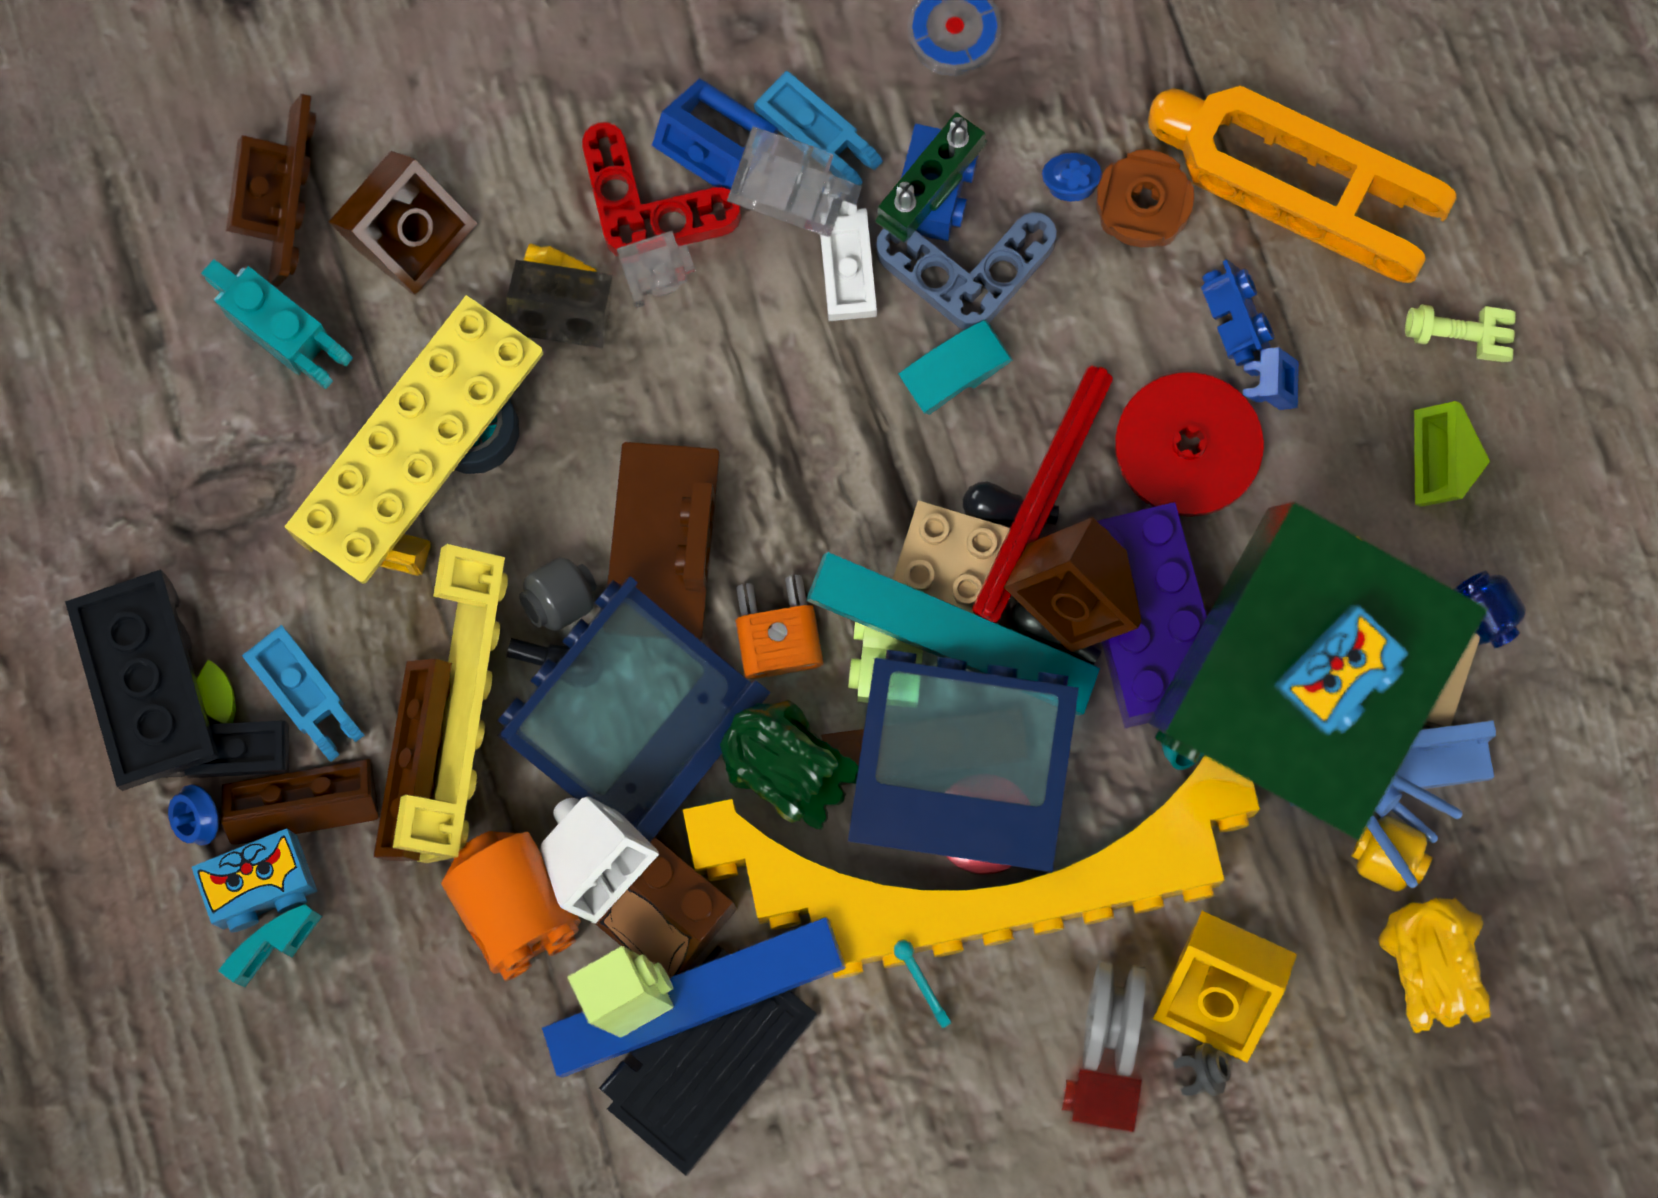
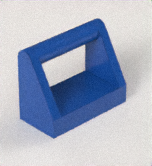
M699 78L661 112L652 147L714 187H723L735 192L774 141L779 131L776 126ZM702 101L755 135V137L744 147H741L693 116L691 112Z

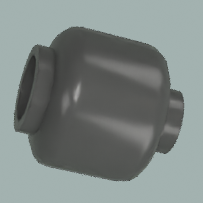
M559 557L531 572L524 579V591L519 594V599L526 615L536 627L545 626L552 631H559L586 616L593 609L594 600L592 592L597 589L593 575L585 565L580 564L576 566L569 559Z

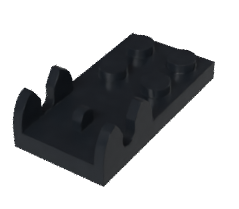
M160 569L65 601L117 788L124 791L218 759L219 756L188 650L192 648L191 638L178 617L176 608L179 607L180 600L167 575Z

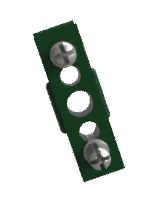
M955 112L878 206V217L875 222L905 243L930 212L936 211L962 180V173L987 143L985 132ZM935 173L939 178L928 180L924 175Z

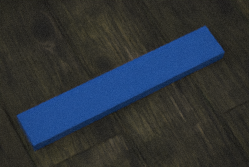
M825 917L671 977L670 981L673 990L668 992L674 1008L621 1038L589 1024L584 1011L542 1027L556 1076L564 1078L846 969L830 920Z

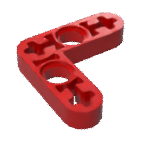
M608 122L596 123L585 131L582 138V148L604 239L609 251L615 256L621 258L638 257L725 236L732 233L738 227L741 220L740 202L731 190L723 187H713L641 205L622 131L616 125ZM608 138V142L613 144L610 146L614 166L605 168L601 151L596 149L599 147L598 140ZM616 179L624 181L629 189L622 199L611 201L602 195L603 186L607 182ZM722 203L724 209H729L725 213L726 219L717 221L715 215L710 214L713 212V204ZM693 207H697L701 226L696 228L694 227L693 213L690 209ZM669 212H677L685 217L686 224L681 231L669 234L660 229V219ZM650 218L652 232L655 236L648 239L643 220ZM629 225V229L634 231L631 236V242L623 243L621 237L617 236L620 234V226Z

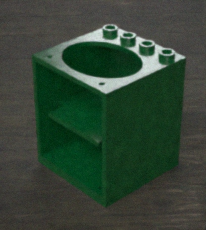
M1296 502L1270 507L1264 514L1148 723L1159 729L1154 739L1196 763L1200 754H1203L1359 841L1485 617L1488 608ZM1350 606H1359L1408 653L1398 663L1404 670L1383 692L1380 693L1374 688L1359 703L1365 710L1348 729L1341 733L1335 728L1330 734L1321 732L1273 685Z

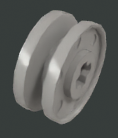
M1098 960L1085 1025L1083 1069L1096 1071L1106 1048L1115 1050L1117 1075H1131L1143 1018L1146 986L1145 967L1132 965L1124 987L1114 986L1112 962Z

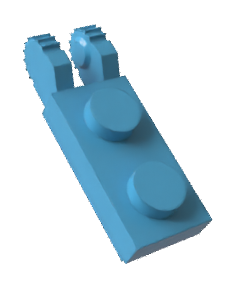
M785 71L754 103V109L758 114L776 126L778 131L824 170L828 168L836 179L852 191H855L863 182L856 170L839 157L847 147L857 159L872 170H876L883 162L880 154L857 134V129L789 71Z
M282 625L242 655L299 730L311 737L330 762L340 754L334 742L328 736H325L317 726L330 714L335 716L340 723V728L348 738H352L357 742L365 736L342 707L344 702Z

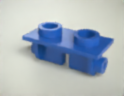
M1226 259L1222 262L1227 273L1222 275L1220 270L1206 273L1202 277L1204 284L1201 286V290L1215 320L1231 313L1233 320L1218 326L1217 329L1228 359H1234L1236 366H1242L1255 359L1254 351L1258 350L1261 352V349L1271 348L1269 341L1275 337L1266 315L1263 312L1258 314L1251 297L1257 295V290L1249 272L1245 268L1240 270V268Z

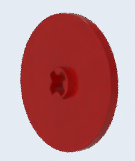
M1194 372L1166 375L1141 388L1124 408L1115 436L1117 463L1123 478L1132 491L1152 507L1175 502L1179 516L1184 517L1212 514L1236 502L1253 483L1259 471L1264 451L1261 424L1249 401L1237 389L1214 376ZM1185 434L1188 439H1194L1195 437L1200 439L1196 449L1197 454H1193L1189 449L1182 452L1178 449L1182 440L1181 435Z

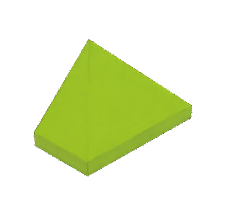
M1453 401L1414 410L1415 505L1422 507L1463 499L1490 463V460L1462 403Z

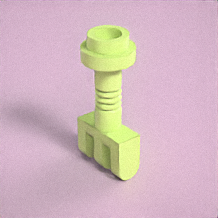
M1422 304L1418 309L1410 308L1405 323L1406 337L1413 338L1414 342L1418 344H1427L1431 335L1477 342L1476 359L1510 362L1513 360L1514 350L1510 347L1495 345V343L1508 344L1514 342L1515 331L1509 328L1496 327V324H1514L1516 312L1485 306L1479 312V322H1465L1459 319L1434 316L1433 306Z

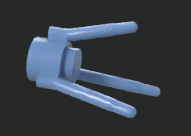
M1397 773L1375 811L1380 817H1384L1392 810L1409 826L1422 831L1431 843L1437 842L1438 836L1399 802L1402 794L1396 788L1455 819H1460L1463 815L1460 809L1402 778ZM1373 815L1367 825L1368 829L1410 888H1415L1418 884L1417 879Z

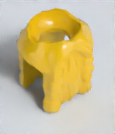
M1434 898L1425 903H1411L1390 914L1385 928L1378 937L1379 946L1397 960L1400 981L1405 990L1406 1015L1414 1033H1420L1422 1030L1429 1031L1435 1018L1437 1022L1440 1021L1445 1027L1452 1028L1460 1024V1018L1465 1013L1473 1023L1490 1018L1489 994L1481 982L1479 961L1475 949V941L1484 923L1481 915L1470 912L1456 898Z

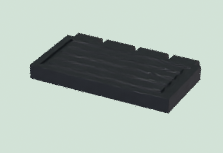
M717 945L701 965L730 954ZM789 990L633 1050L629 1053L643 1064L638 1072L634 1071L624 1061H621L599 1087L603 1093L613 1100L607 1110L687 1177L819 1015Z

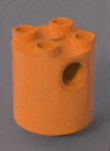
M488 831L473 838L459 850L458 857L454 858L441 885L466 929L482 951L492 973H500L505 981H509L527 971L532 966L529 960L542 952L547 951L549 956H554L576 942L573 935L579 931L578 926L582 921L579 916L559 906L540 849L529 832L508 833Z

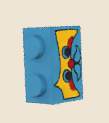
M1350 606L1273 686L1321 732L1330 734L1336 728L1342 733L1364 712L1365 709L1359 703L1374 688L1381 693L1400 676L1404 669L1398 663L1408 653L1359 606Z
M284 829L191 867L211 924L223 930L229 928L230 932L242 931L256 925L259 922L258 915L275 908L278 913H284L307 903L305 896L318 891L298 836L289 829Z

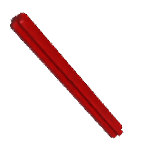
M1089 366L1086 369L972 608L975 615L994 623L1000 620L1011 597V594L1004 588V585L1026 545L1038 540L1113 382V377L1107 372V369L1101 366L1099 368Z

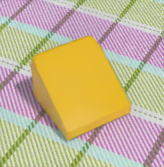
M404 534L379 567L416 576L422 575L431 547L430 541Z

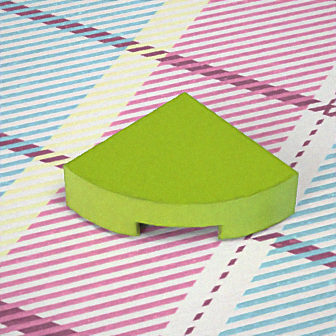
M207 660L196 679L206 715L221 724L233 723L236 703L231 682L222 669L212 661Z

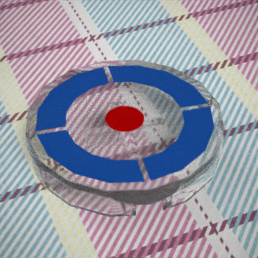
M917 0L910 10L907 25L909 43L920 63L938 74L950 76L965 75L967 71L974 70L977 67L980 69L988 64L999 49L1002 33L999 8L993 0Z

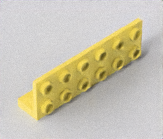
M466 295L284 526L296 542L310 552L316 550L360 583H367L543 356L542 348Z
M450 544L441 547L433 595L434 597L458 602L448 662L452 663L449 678L450 693L445 703L441 727L442 741L437 751L433 775L434 790L430 799L411 795L401 796L393 848L419 852L420 859L417 862L423 863L458 857L459 850L466 845L468 839L469 823L467 820H464L467 800L472 798L477 783V773L472 769L474 752L481 746L485 731V724L483 720H480L482 701L487 699L492 686V672L487 670L490 651L495 649L500 635V623L495 621L497 605L504 598L508 584V576L503 572L505 557Z

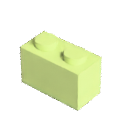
M624 946L568 976V980L589 1024L620 1038L674 1008L668 992L673 990V986L662 965L659 962L653 965V962L649 961L644 954L638 955Z

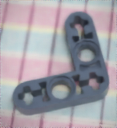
M1035 212L1025 214L1015 222L970 274L917 231L907 240V252L917 261L912 272L908 271L911 268V259L901 252L895 253L894 256L889 254V241L892 240L898 244L901 240L886 229H882L878 235L876 249L878 260L885 269L957 327L966 330L983 320H987L990 323L1050 256L1055 247L1057 231L1055 224L1048 216ZM1038 229L1044 231L1042 239L1044 244L1037 241L1033 242L1025 250L1023 259L1018 251L1025 244V230L1031 233L1036 232ZM920 253H924L925 255L918 260ZM999 261H1008L1016 268L1017 275L1011 282L999 283L990 276L989 270L991 266ZM938 266L943 268L949 276L947 283L940 288L926 286L922 282L921 275L928 267ZM981 281L989 291L981 301L980 311L982 313L979 315L972 311L966 316L963 314L964 303L962 301L965 299L967 302L972 303L976 300L982 291V285L977 282Z

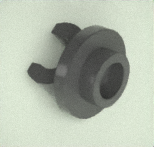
M1211 1044L1198 1045L1195 1055L1182 1056L1173 1062L1174 1068L1191 1066L1197 1074L1193 1085L1181 1088L1182 1095L1191 1096L1205 1091L1212 1096L1224 1093L1226 1081H1229L1231 1075L1229 1063L1224 1053L1220 1050L1216 1051Z

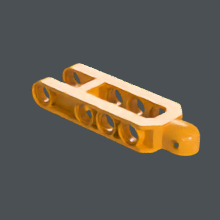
M1241 85L1210 94L1206 100L1185 90L1168 89L1159 93L1152 101L1148 124L1151 132L1159 140L1183 151L1185 163L1194 185L1398 282L1412 283L1416 280L1426 260L1425 254L1411 242L1355 216L1367 192L1402 209L1406 205L1428 216L1441 218V221L1447 219L1457 199L1454 189L1440 179ZM1230 123H1234L1265 138L1263 143L1271 147L1276 143L1307 158V164L1316 167L1318 163L1349 178L1350 181L1337 206L1329 204L1218 151L1213 137L1219 126L1224 124L1229 126Z

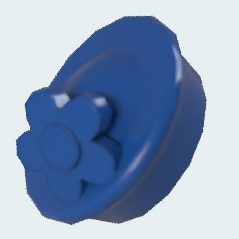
M1065 153L1053 157L1045 164L1042 171L1043 182L1048 186L1050 193L1060 200L1069 202L1088 198L1094 193L1102 176L1101 166L1096 160L1079 153Z
M192 784L184 786L170 800L168 818L175 835L185 843H195L200 846L210 844L216 837L219 828L218 813L211 796L202 787Z

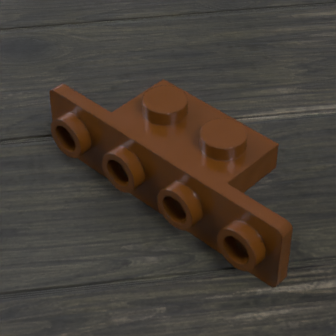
M302 93L290 107L285 145L242 135L237 142L226 231L273 241L268 282L274 287H279L289 275H294L299 260V248L293 246L295 230L300 229L305 212V203L299 201L300 185H305L308 179L310 157L304 156L306 140L312 138L316 123V113L310 111L311 95Z

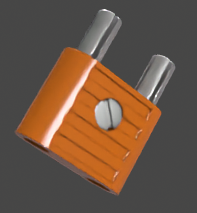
M795 575L800 606L796 604L792 576H789L785 581L790 607L760 613L757 611L754 587L752 584L746 583L751 611L749 615L743 584L737 586L741 617H738L735 621L746 679H759L805 671L824 665L814 606L807 605L801 575Z

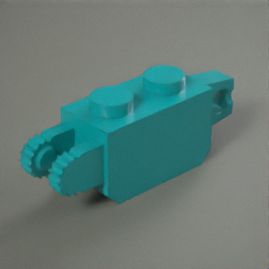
M213 259L201 272L205 280L220 292L214 301L225 316L237 328L297 375L303 372L318 385L327 389L333 380L325 369L312 362L318 353L323 349L335 362L347 366L352 361L353 357L327 334L319 321L249 266L246 269L241 268L235 275Z

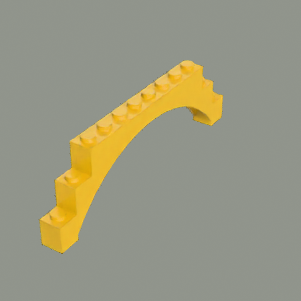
M1204 756L1194 772L1163 806L1133 831L1100 852L1059 871L1020 883L966 891L917 890L894 887L841 874L807 860L768 838L737 814L733 799L683 809V815L696 872L700 875L707 874L709 881H717L737 876V868L747 866L757 919L760 924L770 923L771 930L788 928L800 924V916L806 914L810 915L811 923L825 917L830 920L846 969L833 973L834 979H840L864 973L862 965L882 960L884 968L905 965L904 960L898 959L894 954V946L901 940L911 942L914 953L933 949L934 957H942L964 951L963 943L983 938L984 946L998 945L1014 940V931L1033 928L1034 935H1043L1063 930V921L1083 917L1084 924H1094L1113 919V910L1133 906L1134 913L1138 914L1163 908V899L1183 895L1184 903L1213 897V888L1219 887L1225 879L1211 826L1218 825L1219 832H1229L1249 826L1248 818L1254 817L1260 808L1252 781Z

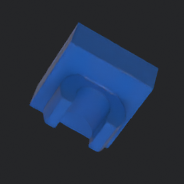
M1279 347L1261 349L1260 362L1251 361L1244 365V371L1249 375H1260V384L1255 388L1243 389V395L1254 402L1267 401L1279 410L1298 408L1299 361Z

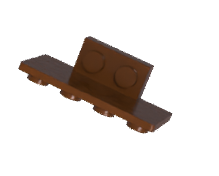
M624 442L621 449L607 586L613 579L621 585L624 580L631 576L638 582L635 586L638 590L701 641L703 637L720 453L714 448ZM621 603L603 625V631L606 635L670 640L625 603Z

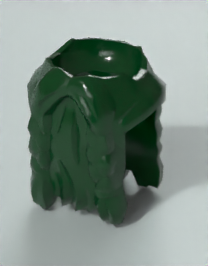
M790 700L775 704L756 703L754 706L735 714L730 728L725 732L720 743L729 782L736 788L752 789L762 799L770 802L783 819L791 823L800 821L802 817L809 826L822 830L824 828L823 823L828 820L826 806L840 805L845 800L846 793L841 787L843 782L856 784L859 766L851 758L843 756L839 750L834 749L829 743L822 741L817 734L811 732L809 722L804 713Z

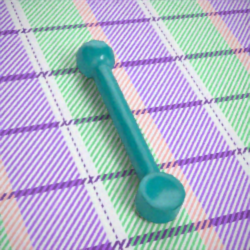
M906 940L898 941L894 946L895 956L900 960H904L941 1028L947 1027L951 1024V1021L914 959L913 945Z

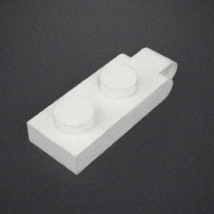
M855 191L827 193L828 212H819L818 214L829 321L877 317L867 208L857 209Z

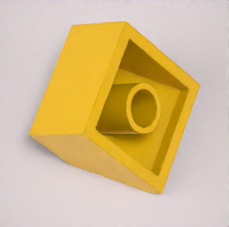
M1201 911L1170 977L1153 1020L1203 1043H1209L1214 1048L1248 1063L1286 990L1297 954Z

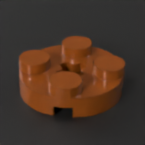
M1136 150L1128 153L1126 158L1118 160L1114 165L1112 163L1105 169L1098 184L1096 208L1101 219L1102 229L1117 240L1134 247L1148 248L1170 244L1174 241L1176 235L1185 228L1192 212L1194 188L1190 178L1188 182L1186 175L1180 170L1181 165L1167 154L1154 150ZM1142 189H1149L1152 191L1151 198L1158 200V203L1150 205L1148 209L1138 207L1137 202L1132 201L1131 196L1140 195Z

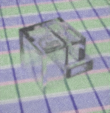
M752 126L727 201L831 237L842 202L845 201L856 205L862 186L828 174L834 157L833 154Z

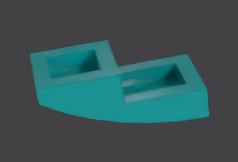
M983 320L934 348L898 374L923 413L931 415L966 388H976L1013 361L988 321Z
M305 904L285 912L247 938L218 969V972L233 983L246 987L274 948L293 957L323 916Z

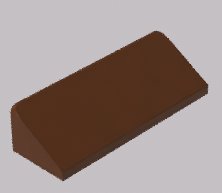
M370 759L222 784L221 823L229 842L233 845L254 842L284 829H289L294 834L378 819L377 797Z

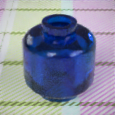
M1482 571L1469 577L1454 588L1455 591L1488 608L1485 617L1476 631V634L1480 637L1478 645L1491 643L1494 648H1499L1511 642L1520 634L1517 626L1524 619L1526 608L1506 577L1499 574L1490 576L1487 571Z

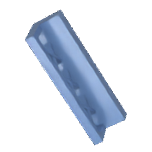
M1494 721L1421 730L1397 774L1423 789L1493 779L1494 773L1488 742L1496 736Z

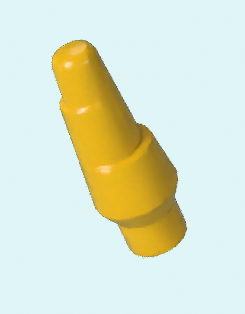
M529 243L524 257L525 262L536 265L540 271L552 274L562 273L593 281L597 273L595 268L552 246L541 247Z

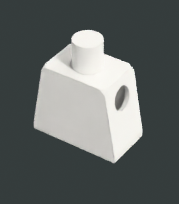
M589 796L581 798L580 801L576 798H567L555 807L553 815L558 825L544 839L540 852L559 906L596 924L659 855V852L615 809Z

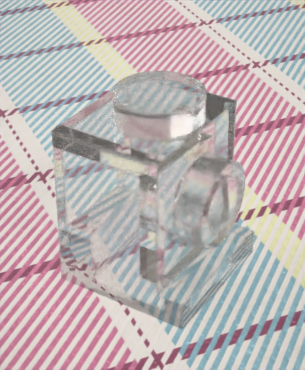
M673 231L617 248L635 308L645 305L643 296L652 294L658 297L673 293L680 287V284L688 282L687 274L695 272L687 244L677 246Z

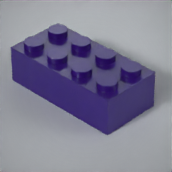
M1175 502L1097 521L1127 551L1142 619L1138 629L1102 641L1124 728L1149 722L1207 618Z

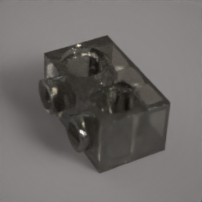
M516 259L507 295V324L526 337L603 349L611 312L613 275Z

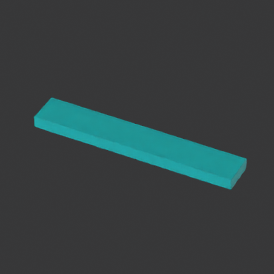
M829 552L823 554L806 599L807 602L935 656L967 661L966 669L973 672L986 674L988 665H997L1018 669L1017 679L1037 681L1038 672L1069 676L1067 686L1079 687L1075 712L1077 716L1085 713L1100 670L1095 665ZM1021 691L1058 707V699L1054 695Z

